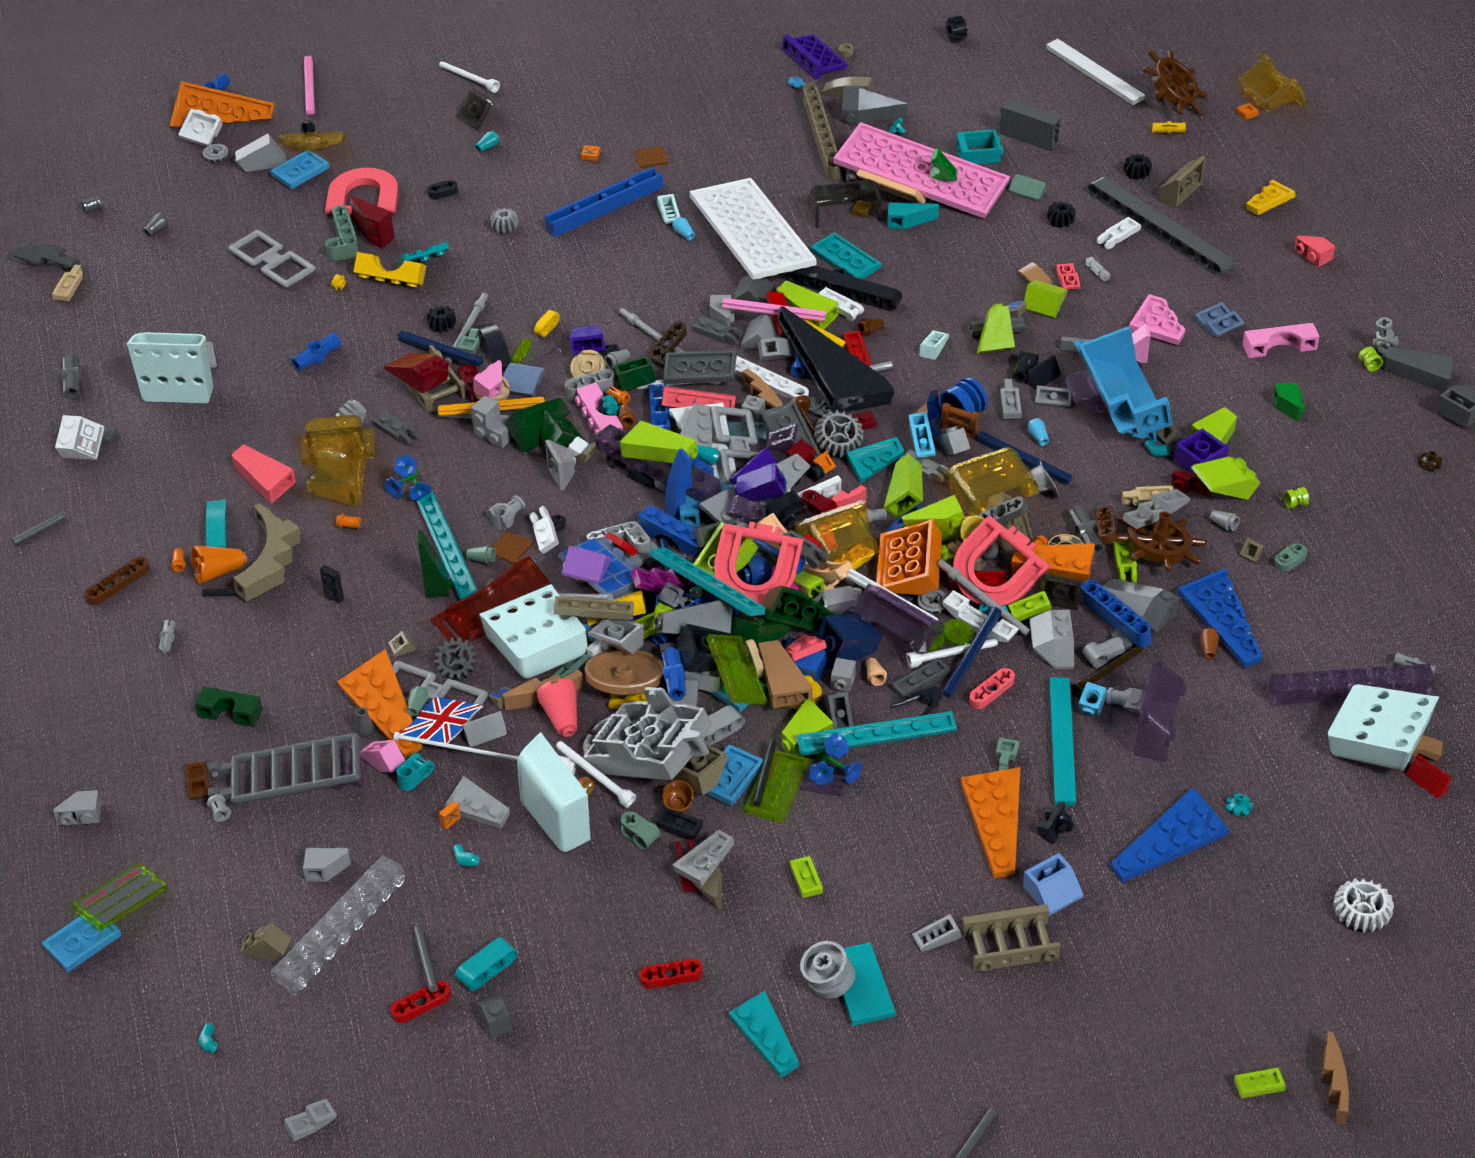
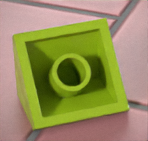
M1034 280L1027 285L1024 301H1026V311L1055 319L1068 289Z

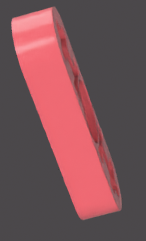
M1002 668L971 691L969 697L970 706L975 709L985 708L1013 686L1014 672L1011 669ZM994 686L997 690L990 691L987 687Z

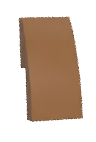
M1033 262L1019 270L1020 276L1029 283L1034 280L1048 284L1052 283L1049 276Z
M1422 735L1412 757L1415 758L1420 753L1438 761L1442 755L1443 742Z

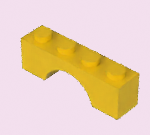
M357 252L354 272L358 273L361 278L369 279V276L375 277L374 280L385 282V279L391 280L390 283L399 285L401 282H406V286L415 288L417 285L423 286L426 265L411 261H404L401 267L394 271H386L382 267L378 256Z

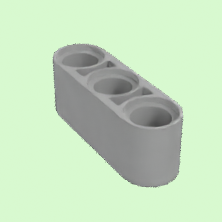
M602 369L567 380L565 382L566 400L574 403L577 396L576 389L597 383L602 393L606 394L611 386L615 387L614 372L611 369Z
M725 706L708 716L712 725L703 740L711 746L741 729L745 719L733 706Z

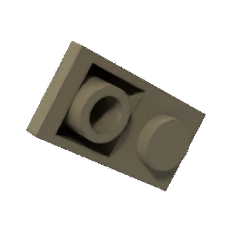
M271 923L265 927H260L252 934L248 933L242 941L243 946L240 953L250 957L273 961L284 955L292 938Z

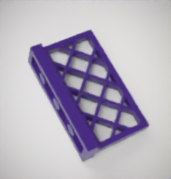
M789 34L783 36L782 50L814 79H819L821 73L847 68L848 64L814 34L792 38Z

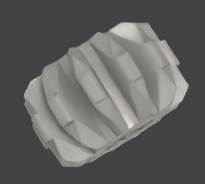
M498 208L497 211H493L492 215H490L491 227L497 233H511V230H516L519 221L516 211H512L511 208Z
M348 400L346 404L343 403V406L339 408V412L336 414V422L344 430L354 431L356 427L360 428V424L364 423L363 420L367 416L365 414L367 410L358 401Z

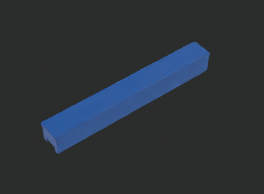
M651 167L546 214L545 229L552 236L556 237L664 188L663 174H658L655 171V167Z

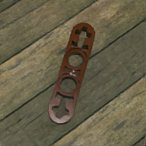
M1112 506L1101 507L1096 511L1098 532L1102 543L1110 544L1118 539L1116 517Z
M136 557L89 587L84 593L86 602L89 605H98L148 573L150 567L147 558ZM129 574L128 577L121 578L122 575ZM108 584H114L111 588H105Z

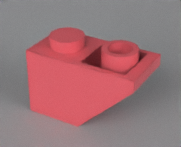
M1297 236L1294 250L1317 267H1320L1333 260L1335 245L1323 237Z

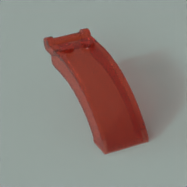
M527 556L515 562L507 571L482 589L448 606L444 612L435 615L430 622L433 626H437L449 643L451 637H453L454 641H457V639L443 623L444 620L456 635L461 637L462 643L466 640L470 643L486 635L480 617L481 613L541 589L551 583L531 557ZM528 601L525 605L529 606L533 601ZM512 608L509 609L507 612L515 613L517 612V609ZM492 616L490 620L495 621L498 620L500 617Z

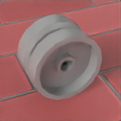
M823 941L812 945L803 954L800 961V970L813 993L821 998L831 999L845 994L852 987L855 980V969L843 947L836 942Z

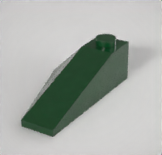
M561 397L526 407L513 413L505 421V425L522 453L537 448L543 442L541 433L545 410L564 418L568 416L570 411Z
M418 530V547L426 598L449 597V589H452V577H448L445 565L424 532Z
M785 586L769 589L761 604L766 608L764 614L766 619L817 632L825 616L837 615L800 590Z

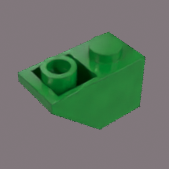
M1276 383L1274 391L1276 409L1292 419L1300 421L1301 414L1305 412V404L1301 402L1302 391L1299 390L1298 383Z

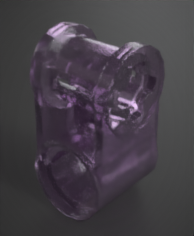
M734 495L727 515L733 519L740 518V521L748 524L750 522L757 523L764 518L766 510L761 504L750 501L745 497Z

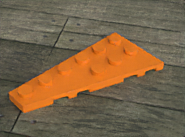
M181 81L169 127H182L191 109L202 110L209 115H217L221 118L222 124L272 120L275 103Z
M386 649L337 681L339 688L358 708L364 707L367 709L373 724L388 740H394L395 732L401 733L413 722L411 715L406 711L407 704ZM403 739L394 740L405 759H408L412 754L422 749V744L419 742Z
M1020 767L961 777L960 783L994 879L1015 875Z

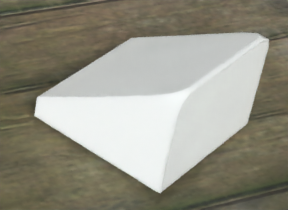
M576 437L567 449L571 455L577 456L587 447L588 443L580 437Z

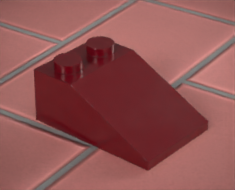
M353 195L350 196L354 225L370 244L383 249L395 238L391 211Z
M407 353L385 365L384 369L419 392L425 393L447 380L449 362L436 354Z

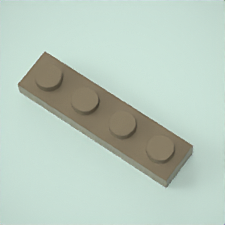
M555 596L554 614L633 620L634 602Z

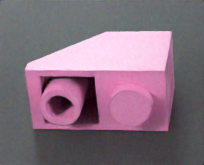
M500 360L490 364L486 370L474 377L473 390L481 397L487 396L493 399L501 393L502 362Z

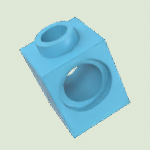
M1087 682L1079 701L1080 711L1087 716L1095 715L1099 717L1106 700V688ZM1091 698L1097 699L1093 704L1087 702Z

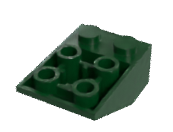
M742 611L739 614L732 615L731 634L739 635L740 642L744 645L745 641L753 639L757 648L758 643L779 640L795 627L768 620L764 614L748 616Z

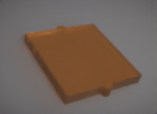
M662 146L634 151L636 162L639 163L641 169L668 164L667 153L664 152Z
M507 531L492 547L495 548L496 557L499 560H505L514 565L530 549L533 542L523 538L522 535L518 536Z

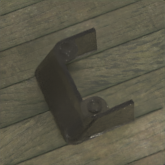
M866 179L816 185L811 188L807 196V202L815 228H819V207L855 203L858 200L871 201L877 220H881L882 199L876 182Z

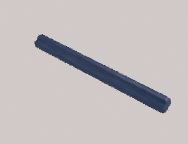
M403 330L397 334L400 341L430 350L429 346L433 345L442 355L478 367L484 362L482 356Z
M980 431L977 435L979 442L1032 468L1040 465L1041 461L1048 475L1064 484H1069L1072 480L1071 474L984 431Z
M992 607L943 689L942 694L951 698L1001 616V609Z

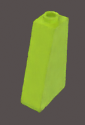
M785 281L776 290V292L784 293L789 307L825 311V321L807 320L822 329H825L838 316V302L789 281Z
M640 421L620 441L621 454L623 457L673 463L678 450L681 448L691 458V461L698 455L695 439Z
M909 454L896 462L884 508L896 518H899L923 501L922 464Z

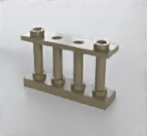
M430 345V354H436L442 358L441 352L437 351L433 345ZM450 367L448 368L447 380L441 384L449 382L451 386L432 394L427 391L421 393L403 381L426 413L433 411L432 403L439 398L455 392L462 399L465 398L466 385Z
M1044 904L962 917L963 937H973L978 954L974 955L973 971H989L991 969L1059 959L1060 942L1050 943L1045 924H1048L1049 919L1048 905ZM1036 926L1042 945L1029 947L1023 928ZM1014 929L1020 948L1008 950L1002 931ZM994 933L999 952L986 953L981 934Z

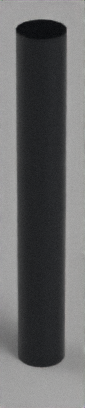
M235 588L202 590L203 596H239L235 592Z

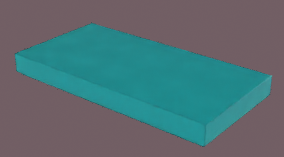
M835 232L810 246V252L835 269H846L849 276L864 279L881 268L879 261Z
M871 943L843 948L855 969L853 985L842 995L852 1026L895 1017L896 1012Z

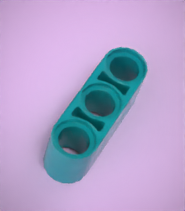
M499 937L464 962L457 969L455 977L470 991H475L514 962L518 952L505 939Z

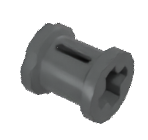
M98 195L87 200L81 199V205L85 214L94 209H102Z

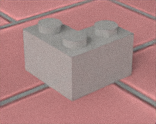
M483 396L471 407L474 435L501 448L513 439L505 425L507 419L500 416L499 402Z

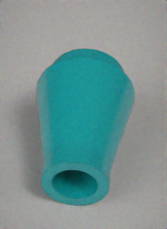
M494 131L487 132L475 144V147L481 153L496 146L500 139Z
M697 445V458L709 465H715L719 451L714 447Z

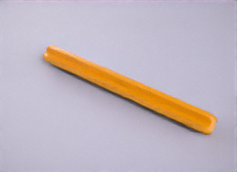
M544 397L498 400L497 402H499L500 411L524 409L545 402ZM477 402L438 406L439 416L472 414L471 407Z

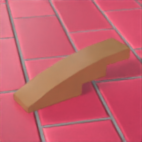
M748 368L742 371L743 385L750 389L751 396L765 399V411L783 405L772 388Z
M577 670L561 678L557 673L541 682L536 677L502 694L503 708L511 710L540 704L537 698V690L549 681H551V684L558 683L557 679H570L574 681L576 691L584 688L583 674Z
M1328 1031L1321 1082L1330 1083L1328 1102L1338 1104L1336 1123L1345 1125L1349 1106L1347 1073L1333 1032Z

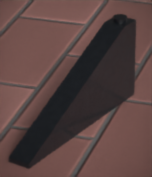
M780 306L777 321L832 413L836 410L840 412L891 404L894 388L884 376L786 307Z

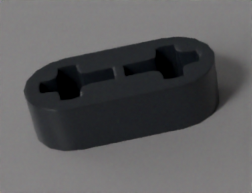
M446 180L429 185L427 188L428 197L435 200L454 195L458 192V184L454 180Z

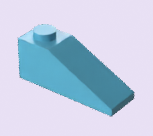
M927 412L909 415L910 433L917 458L936 456Z

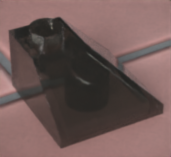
M471 88L456 116L476 130H479L494 102L483 93Z
M1043 573L1041 592L1045 591L1051 606L1078 611L1081 581Z

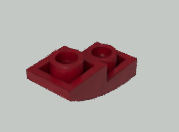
M1185 471L1173 472L1171 481L1173 488L1186 494L1193 490L1206 497L1211 493L1196 473Z

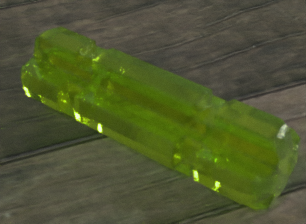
M523 338L511 358L512 363L520 364L522 362V359L532 345L531 339Z

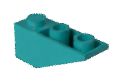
M889 203L888 228L906 229L938 219L939 204Z

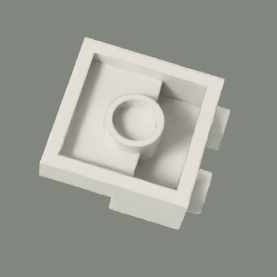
M191 109L178 136L180 139L207 147L211 145L213 138L217 137L223 125L221 118L214 114H206L202 110Z

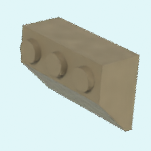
M1201 156L1179 168L1176 174L1160 186L1158 191L1159 201L1176 208L1202 184L1206 157Z
M998 490L983 502L985 511L1012 499V497ZM1006 510L1002 511L999 517L1003 516ZM1027 513L1001 524L1007 530L1014 526L1017 528L1013 533L1014 535L1020 531L1029 538L1030 542L1027 546L1034 541ZM998 537V546L1005 550L1015 549L1003 538Z
M706 744L709 750L707 755L692 757L673 778V780L688 782L693 791L702 796L718 784L728 757L727 753Z

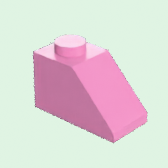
M1149 324L1143 325L1132 333L1136 361L1140 363H1147L1151 336Z
M394 740L375 741L360 751V756L379 772L393 773L397 771L398 766L406 761Z

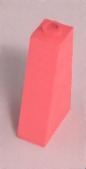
M244 444L231 454L234 469L271 504L296 483L292 468Z

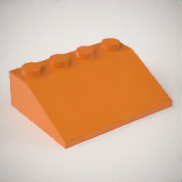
M933 519L880 535L877 584L897 594L922 595L938 590L940 567L937 564L941 558L942 533Z

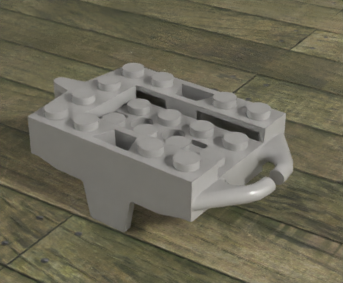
M646 687L644 693L647 702L623 703L616 713L603 719L593 727L592 733L596 735L595 737L588 734L583 742V758L602 774L673 780L692 757L705 756L709 753L703 739L712 723L704 708L687 704H675L663 688ZM653 758H662L663 761L656 760Z

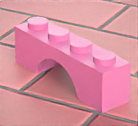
M1313 323L1250 330L1244 333L1243 347L1249 358L1266 356L1267 351L1276 345L1292 346L1300 352L1317 350L1320 336Z
M597 383L577 388L575 403L577 407L581 408L583 417L588 419L589 427L594 430L596 439L600 440L603 446V443L622 440L624 438L623 426L617 416H608L598 412L600 407L603 406V393Z

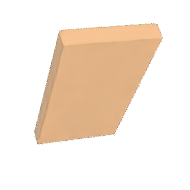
M860 169L857 172V176L868 186L915 203L924 204L926 201L916 189Z

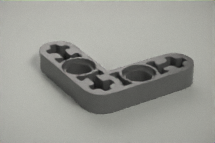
M1018 496L983 511L979 516L985 519L990 515L997 522L1003 524L1025 514L1029 505L1022 497ZM1006 510L1005 514L999 517L1000 513ZM998 538L982 554L986 560H992L998 554Z

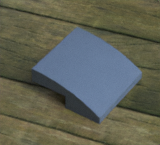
M1223 302L1200 311L1193 317L1206 332L1216 338L1245 324L1236 311L1230 312Z
M510 363L503 375L510 385L509 394L533 398L537 386L541 383L544 368Z

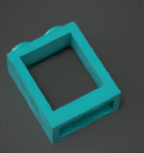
M996 130L957 133L956 147L960 159L974 164L1000 162V157L1003 155V146H1000V136H997ZM980 146H991V147H992V148H989V149L968 150V147H980Z

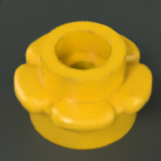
M336 274L333 278L331 286L336 291L344 288L346 284L345 276Z

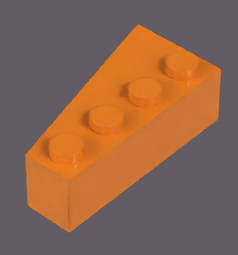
M1095 544L1036 545V548L1032 550L1051 566L1040 580L1082 587L1085 581L1089 580ZM1014 549L1011 575H1014L1028 560L1016 549Z

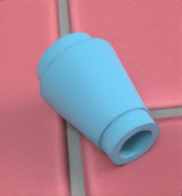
M678 217L674 220L672 224L674 231L688 241L695 237V233L686 218Z
M1039 418L1031 420L1027 425L1028 432L1040 446L1048 444L1049 438L1044 422Z

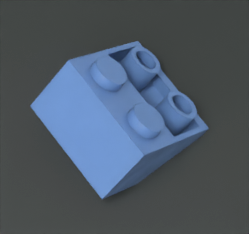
M1060 853L1024 871L1023 888L1038 905H1048L1049 916L1083 898V892L1073 868Z

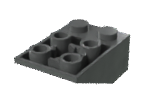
M1469 384L1449 387L1439 396L1436 412L1467 429L1475 422V387Z

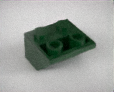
M648 355L613 366V372L621 391H630L634 388L656 382Z

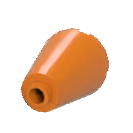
M197 545L193 546L194 548L191 550L192 568L195 567L197 573L194 574V577L198 584L239 570L247 562L245 552L242 553L241 549Z

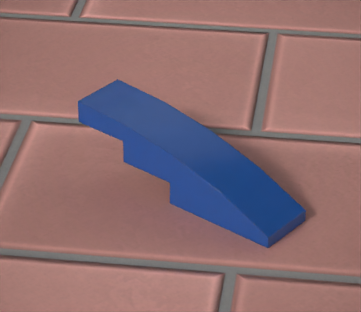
M651 384L649 385L651 423L670 431L669 407L661 405L663 386L667 385Z
M683 448L678 450L674 459L665 493V512L677 520L680 519V505L686 503V489L692 487L691 458Z

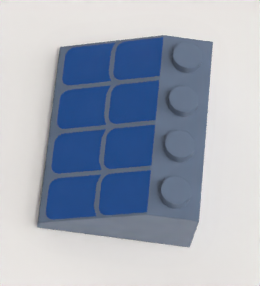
M605 537L601 539L592 538L574 546L605 554L612 558L599 584L587 582L600 594H612L613 598L616 599L624 594L642 591L645 598L648 590L636 588L630 572L635 567H639L634 560L627 558L621 549L612 545L611 540ZM568 549L558 554V557L563 562H565Z

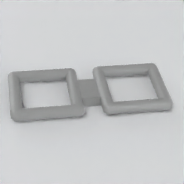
M255 230L228 248L231 253L251 266H256L259 263L263 264L261 272L284 288L290 287L316 269L314 265L292 251H288L283 255L278 254L277 252L282 250L283 246L260 230ZM257 237L272 246V248L254 259L239 250L240 247ZM290 258L306 268L288 280L271 271Z
M712 406L711 415L716 439L719 442L729 443L730 449H721L719 454L725 483L732 484L729 480L732 476L728 457L753 459L759 453L750 451L749 445H756L758 443L752 412L747 409ZM719 414L744 416L749 437L723 435Z
M396 661L392 665L395 674L398 670H402L425 678L421 687L428 691L429 699L427 702L436 697L444 698L450 688L477 696L473 704L482 705L488 697L487 691L452 679H447L443 685L433 682L436 679L434 673L400 661ZM404 697L405 702L408 706L409 698Z

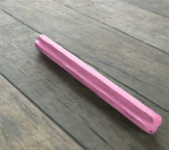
M305 56L306 114L313 115L315 113L313 60L311 56Z
M724 298L722 302V307L725 309L777 316L780 306H782ZM784 306L801 319L823 322L826 318L825 311Z

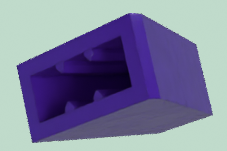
M772 463L737 477V484L734 486L735 494L742 502L778 498L786 493V479L776 463Z

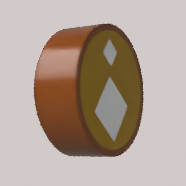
M582 777L578 782L585 789L587 796H589L594 789V782L589 777Z

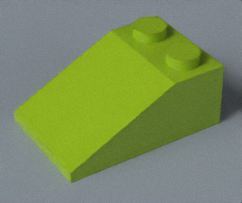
M1225 457L1195 464L1191 467L1211 492L1248 500L1261 483L1256 478L1255 472L1250 470L1246 466L1247 463L1239 457Z
M955 495L902 516L905 527L933 519L942 533V541H952L961 538V524L965 520Z
M721 522L694 562V565L714 577L715 557L723 522ZM742 537L735 566L736 573L749 563L759 548L751 538Z

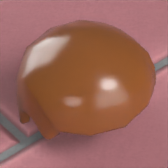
M672 780L664 787L662 802L665 807L680 813H685L691 807L694 791L688 782Z

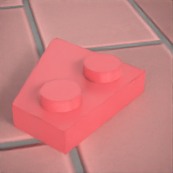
M804 634L784 649L791 659L796 661L827 647L825 640Z

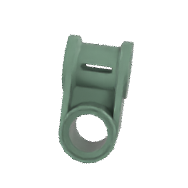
M629 811L621 816V824L623 825L621 827L622 836L635 843L639 848L646 850L660 836L658 827L637 813Z

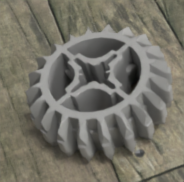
M838 410L835 411V414L831 411L828 412V415L824 414L817 421L814 429V438H816V444L820 445V450L826 449L827 453L831 452L833 457L838 454L841 458L843 454L846 455V452L860 448L863 441L864 432L861 429V423H857V418L852 419V413L845 415V410L842 414ZM826 428L829 430V437L825 433ZM848 431L851 432L852 439L849 438Z

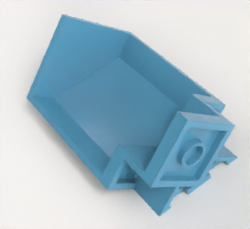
M1130 326L1087 342L1081 340L1074 341L1118 432L1122 434L1126 432L1131 433L1134 437L1141 439L1146 437L1150 438L1153 442H1157L1155 431L1173 425L1170 405L1167 397L1156 400L1136 361Z

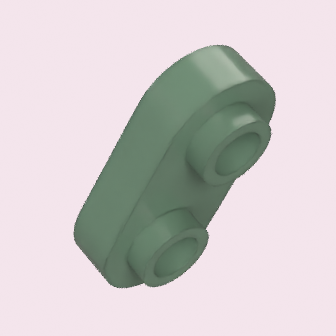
M1299 543L1288 546L1275 556L1274 566L1280 571L1293 569L1306 559L1307 548Z

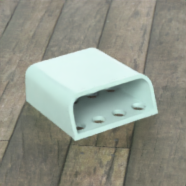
M145 332L135 334L130 338L127 346L144 401L209 402L213 390V380L206 337L204 335Z
M552 584L480 614L487 638L496 646L515 670L526 679L579 658L586 653L588 648L586 629L576 616L554 614L555 596L560 595L553 588ZM545 594H551L552 597L543 598L542 596ZM528 601L535 602V604L531 606L525 605V603ZM512 608L517 609L515 613H508L507 611ZM492 616L500 617L498 620L495 621L490 620Z
M1359 684L1354 685L1328 731L1331 753L1337 757L1404 771L1430 721L1439 697Z
M540 732L523 749L517 761L520 799L523 806L526 807L557 848L562 852H568L590 840L588 796L585 789Z

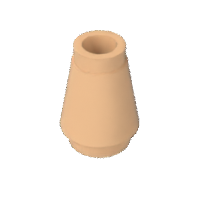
M875 658L868 659L866 661L868 681L875 686L884 684L887 672Z

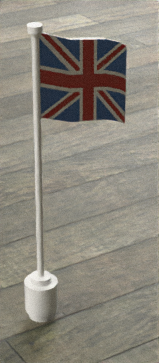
M436 697L431 700L401 733L395 732L393 737L397 741L403 739L517 761L519 758L518 756L448 744L462 731L463 724L467 723L476 712L482 709L483 705ZM559 756L574 775L576 763L569 757Z

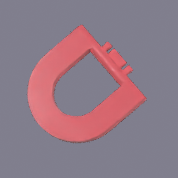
M376 168L353 169L336 177L329 186L325 208L326 215L333 214L332 209L335 206H345L348 192L360 185L377 187L380 190L377 206L389 210L391 213H396L399 194L396 179L384 170ZM345 206L348 210L349 216L351 217V206Z
M988 515L961 544L955 555L953 567L961 571V575L1000 606L1005 604L1008 607L1009 604L1021 600L1051 566L1032 551L1036 548L1035 543L1032 542L1027 546L1030 542L1029 538L1020 531L1015 535L1013 534L1017 528L1012 526L1007 530L993 517ZM1000 536L1028 560L1005 584L996 587L987 586L981 583L975 576V563ZM955 580L960 592L970 602L977 606L985 604Z
M750 522L749 528L724 523L715 557L714 569L717 579L759 604H762L769 589L778 586L789 588L793 586L804 539L780 535V527H776L775 532H772L773 526L760 523L754 529L755 522ZM742 537L781 544L775 573L768 582L761 585H749L737 576L735 566Z

